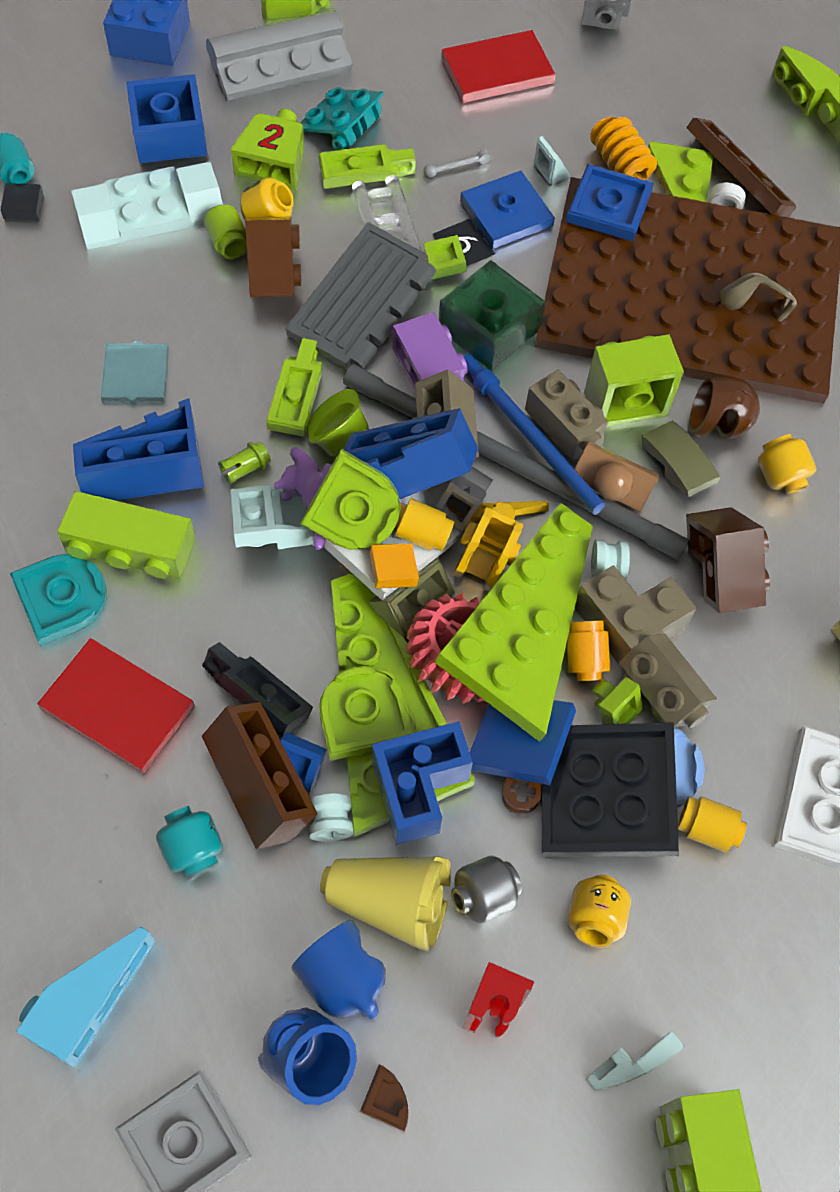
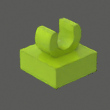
M627 677L616 687L602 679L591 690L592 694L598 697L594 702V706L600 710L602 724H630L643 710L640 685Z

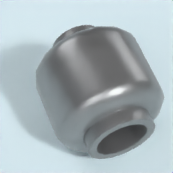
M490 855L457 870L454 878L455 887L451 889V899L460 914H466L472 921L477 923H485L512 911L516 907L518 895L522 891L520 877L511 863Z

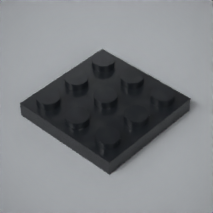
M674 722L571 725L550 785L542 784V854L544 857L679 856Z

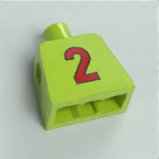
M282 108L278 111L276 117L262 113L255 114L231 148L234 175L257 181L271 177L283 182L288 188L296 190L304 154L303 125L300 122H296L297 116L293 111Z

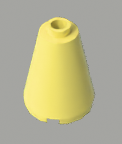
M439 856L336 859L332 866H326L322 873L320 892L325 894V900L328 905L417 949L429 951V945L434 946L437 942L445 918L448 901L443 900L442 885L450 887L451 865L448 858Z

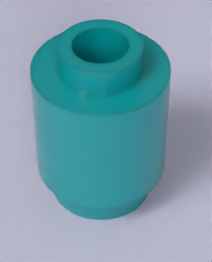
M1 133L0 177L2 181L9 184H25L29 182L34 176L35 167L23 141L14 134Z

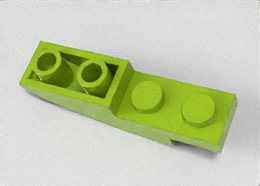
M789 46L781 47L772 72L775 79L785 89L793 103L798 106L805 117L817 113L821 121L825 123L840 144V76L826 65Z

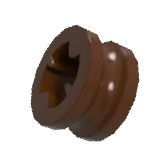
M508 777L501 792L502 802L510 812L516 815L529 814L539 804L542 796L541 783ZM518 784L526 785L527 793L533 795V798L531 799L527 796L525 802L517 801V794L511 792L510 789L517 790Z

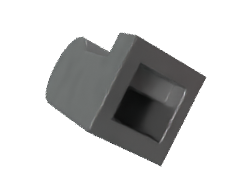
M472 466L470 472L452 479L435 509L447 513L446 518L455 521L453 526L463 532L485 498L486 491L493 479ZM447 506L458 509L463 516L453 513Z

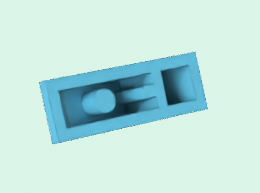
M139 927L45 987L40 996L35 995L25 1005L19 1017L21 1025L16 1032L75 1068L152 948L155 939L148 930Z

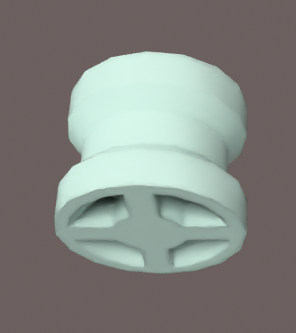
M594 540L591 556L592 577L614 565L624 579L627 580L630 564L628 541H619L614 545L607 544L604 540Z
M323 794L310 798L318 813L313 818V823L309 827L310 839L324 842L338 841L351 837L354 834L353 823L348 820L347 814L351 809V798L348 795Z

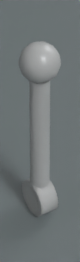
M482 149L477 155L437 166L428 164L424 167V175L432 178L438 172L475 162L486 164L491 160V154L488 149Z

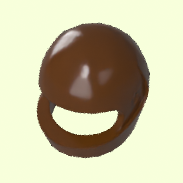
M723 376L706 379L699 387L692 404L689 418L690 433L703 439L716 426L719 429L720 437L724 440L741 437L755 425L760 412L758 395L750 384L741 378Z

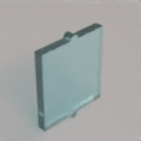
M134 341L133 343H106L101 388L102 402H130L131 405H135L137 402H165L168 344H141L140 341Z

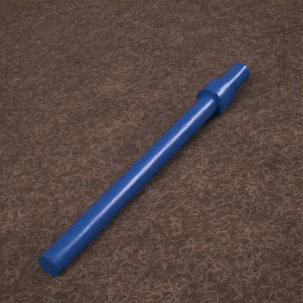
M472 354L464 355L467 372L474 379L473 385L483 396L491 398L594 515L600 513L605 507L602 499L500 387V380L490 369H484Z

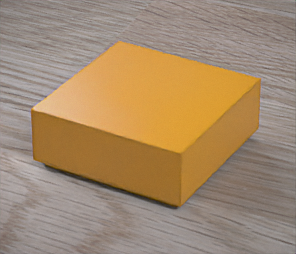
M412 543L371 545L369 556L375 588L417 587L419 575Z

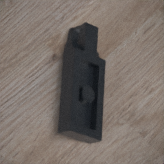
M220 642L208 648L202 667L222 688L242 704L261 702L275 731L281 737L309 718L313 706L252 656L246 659L237 657Z

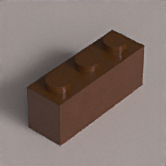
M261 702L226 707L201 737L256 850L290 842L318 813Z

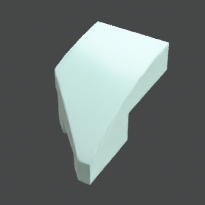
M671 1031L635 1062L623 1048H620L590 1074L586 1080L594 1090L619 1086L655 1069L672 1058L685 1045Z

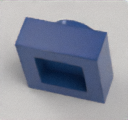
M286 733L281 739V743L306 792L310 793L316 785L327 749Z

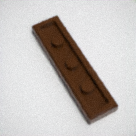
M692 118L686 128L772 215L789 217L797 208L796 204L711 120Z

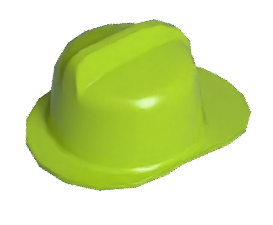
M345 389L329 397L316 409L308 423L309 442L311 444L316 443L333 457L338 456L340 450L344 449L352 433L369 430V425L360 408L359 396L354 389Z

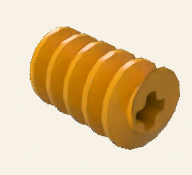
M606 117L598 121L592 128L590 140L596 146L597 152L602 156L609 170L642 180H647L655 171L657 159L651 155V150L645 145L643 138L638 136L637 129L632 126V122L628 117Z

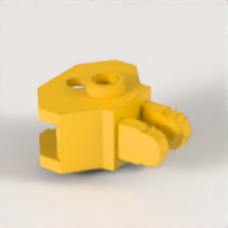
M499 501L494 504L492 509L486 507L477 523L469 521L459 542L466 545L453 576L461 578L465 571L485 580L482 589L490 592L505 565L511 566L521 548V544L517 543L524 524L514 520L516 515L515 508L508 503Z

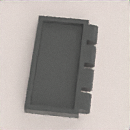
M367 222L286 326V334L300 344L302 338L316 340L318 354L346 371L352 364L364 369L377 352V347L373 343L379 346L383 344L392 332L393 325L398 324V320L395 317L402 318L418 297L417 291L421 292L436 273V269L428 263L427 254Z

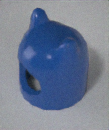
M348 920L327 932L307 948L292 964L291 969L318 1007L327 1015L345 1018L360 1012L367 1018L373 1019L377 1017L379 1012L376 998L385 984L386 969L382 961L369 956L362 948L360 930L353 920Z
M305 1007L286 1011L272 1022L263 1037L262 1053L258 1057L260 1068L294 1098L304 1104L320 1105L333 1100L347 1087L356 1067V1045L349 1032L316 1010Z

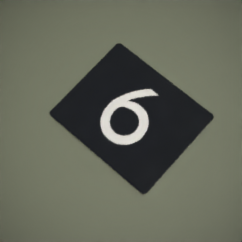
M470 219L433 233L436 240L458 235L466 260V267L496 254Z

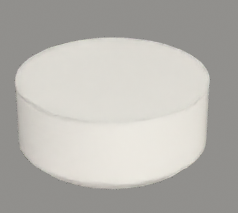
M720 183L712 188L709 203L743 209L746 194L736 184Z

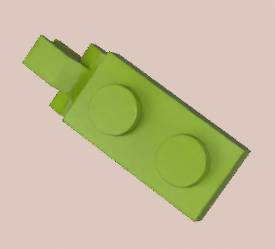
M386 144L318 154L324 189L392 180L416 172L413 148L394 150L387 149Z
M302 338L297 357L289 356L288 359H284L267 416V430L305 436L322 376V362L316 361L318 356L316 340Z

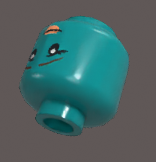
M186 806L164 816L167 825L157 832L156 841L170 871L177 873L182 871L185 878L218 863L216 855L221 852L223 843L208 812L198 811L192 813L190 806Z

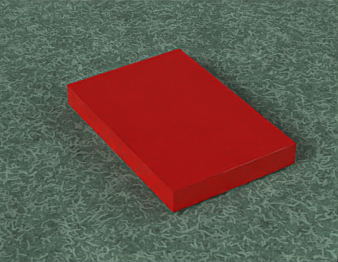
M533 30L442 49L441 59L462 103L548 85L555 81V72Z
M92 638L86 642L37 703L42 711L142 774L146 772L195 706L192 699Z

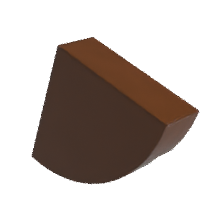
M379 1064L360 1113L404 1133L409 1112L405 1092L395 1075Z

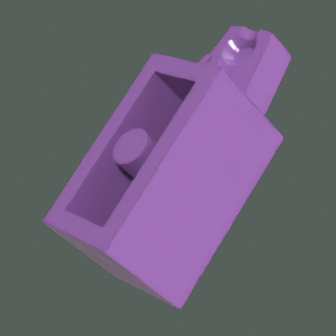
M434 312L393 325L392 349L415 393L416 382L447 369L464 381V375L467 374L465 358L462 353H456L452 346V338L448 327L445 324H440Z

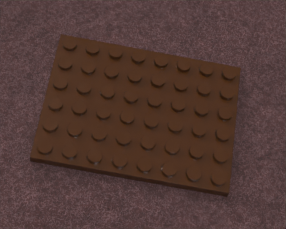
M570 178L536 336V348L593 359L596 346H602L609 342L620 343L638 340L645 336L656 337L670 334L684 371L682 375L684 377L700 380L723 376L737 377L748 382L756 391L825 403L829 396L840 274V227L651 192L634 241H630L566 222L568 210L581 181L580 178ZM761 273L789 291L795 297L797 305L782 322L776 320L784 295L765 284L760 283L748 301L736 310H727L721 303V290L745 274Z

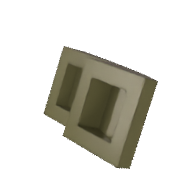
M672 420L642 435V447L665 466V478L687 497L720 482V475L709 458L691 436L675 421Z

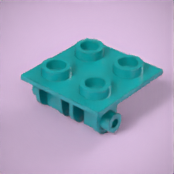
M341 87L331 89L315 108H312L305 114V118L300 122L303 125V131L330 133L333 138L332 145L336 150L349 149L357 140L356 138H360L363 132H366L381 116L382 107L378 100L384 93L368 91L367 89L348 90Z

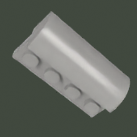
M335 10L206 39V48L215 75L219 77L226 101L349 72L353 65L342 35L344 26Z

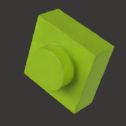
M458 235L423 243L424 253L428 255V263L436 269L432 280L467 272L466 260Z

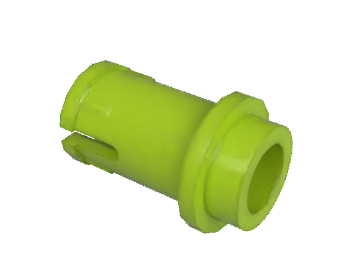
M259 441L255 444L249 442L242 451L219 461L218 466L221 473L234 466L237 467L223 476L229 484H232L234 481L258 468L261 471L265 470L266 464L271 462V458L262 442Z

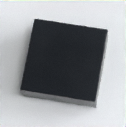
M5 183L0 209L3 219L39 220L43 198L41 184Z

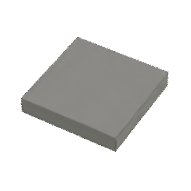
M201 1070L115 1128L149 1192H205L252 1158Z

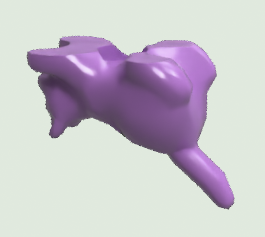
M293 447L290 451V456L295 464L286 467L281 479L274 483V488L283 489L282 499L284 501L297 496L301 497L307 510L332 465L326 463L323 469L320 470L319 465L301 449ZM313 531V546L316 550H321L326 538Z

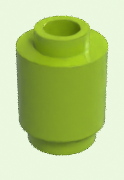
M217 205L206 214L204 225L216 251L226 259H236L243 256L247 252L246 229L236 208L231 205Z

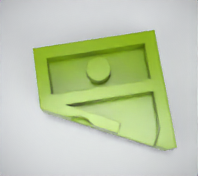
M649 141L648 147L651 150V155L657 159L656 176L659 183L665 188L664 194L707 202L713 154L706 150Z

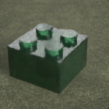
M490 260L440 300L439 322L441 325L445 324L448 327L452 341L467 353L472 354L487 369L493 371L538 332V328L542 326L546 301Z

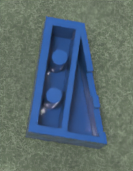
M190 398L178 402V409L158 416L156 412L145 415V422L123 430L121 426H117L73 444L75 476L80 491L118 501L204 487Z
M461 408L352 433L343 450L384 473L394 484L399 499H403L470 472L478 446Z

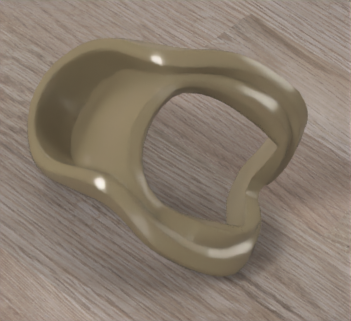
M761 273L745 274L721 290V303L727 310H736L748 301L760 283L765 284L784 295L776 320L782 322L797 305L795 297L789 291Z

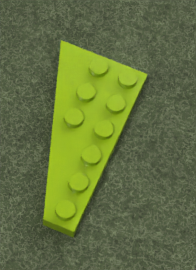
M562 503L551 514L434 661L539 742L547 733L571 626L570 622L574 613L593 528L591 524Z
M353 573L331 580L339 673L352 667L366 666L375 668V671L387 675L392 680L394 679L404 693L414 733L447 725L426 681L418 682L420 669L409 668L410 660L413 656L405 653L407 649L405 638L390 627L371 607L369 601L376 595ZM372 752L347 757L354 837L389 823L372 765ZM472 773L468 781L435 789L437 801L474 786L475 779Z

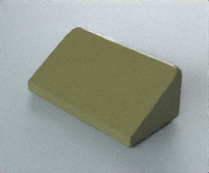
M439 558L434 559L418 572L419 581L417 587H399L384 600H381L376 595L369 601L373 610L403 637L407 635L417 612L421 611L422 608L424 609L428 602L432 599L438 601L445 594H448L450 597L455 594Z

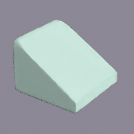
M543 136L538 137L534 164L546 181L552 186L570 179L571 174Z

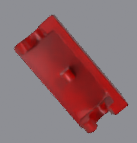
M488 962L462 1028L474 1033L481 1024L484 1014L490 1010L489 1013L492 1018H496L498 1015L500 1017V1023L495 1028L494 1035L496 1038L501 1037L508 1029L510 1022L517 1015L519 1007L522 1006L528 997L535 981Z

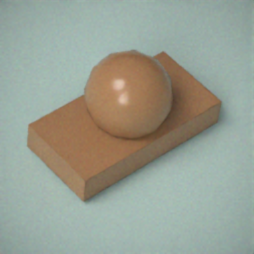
M590 441L587 442L574 467L584 481L604 499L617 500L640 512L659 478V474Z

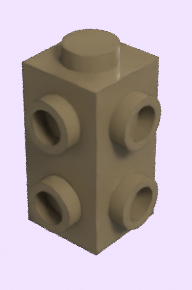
M558 369L529 387L525 405L526 412L572 461L581 456L588 441L600 447L602 446L608 420L605 418L603 411L598 406L592 405L581 393L578 385L573 380L567 379Z
M666 634L647 636L619 662L626 671L625 676L640 685V692L650 702L653 715L661 723L674 722V728L687 725L691 729L709 716L710 713L706 708L717 700L716 696Z

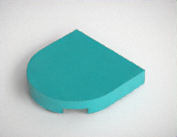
M69 554L55 555L10 573L40 646L87 627L98 618L106 603L107 588L98 567L90 561L71 557Z

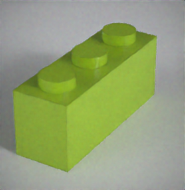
M74 491L57 530L65 551L75 558L87 560L91 557L106 561L109 565L119 569L132 567L144 570L147 574L156 578H166L169 576L181 579L196 539L191 518Z

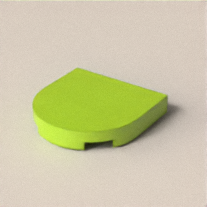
M342 449L300 524L340 547L350 550L370 548L371 545L382 543L394 530L400 515L399 495L392 481L384 473Z
M358 666L338 673L326 687L320 698V721L330 761L372 752V744L414 733L406 699L400 685L387 675L375 671V668Z

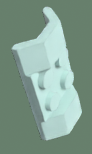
M211 162L177 168L176 170L173 166L105 180L106 183L71 190L87 250L204 225L206 214L213 207L223 205Z

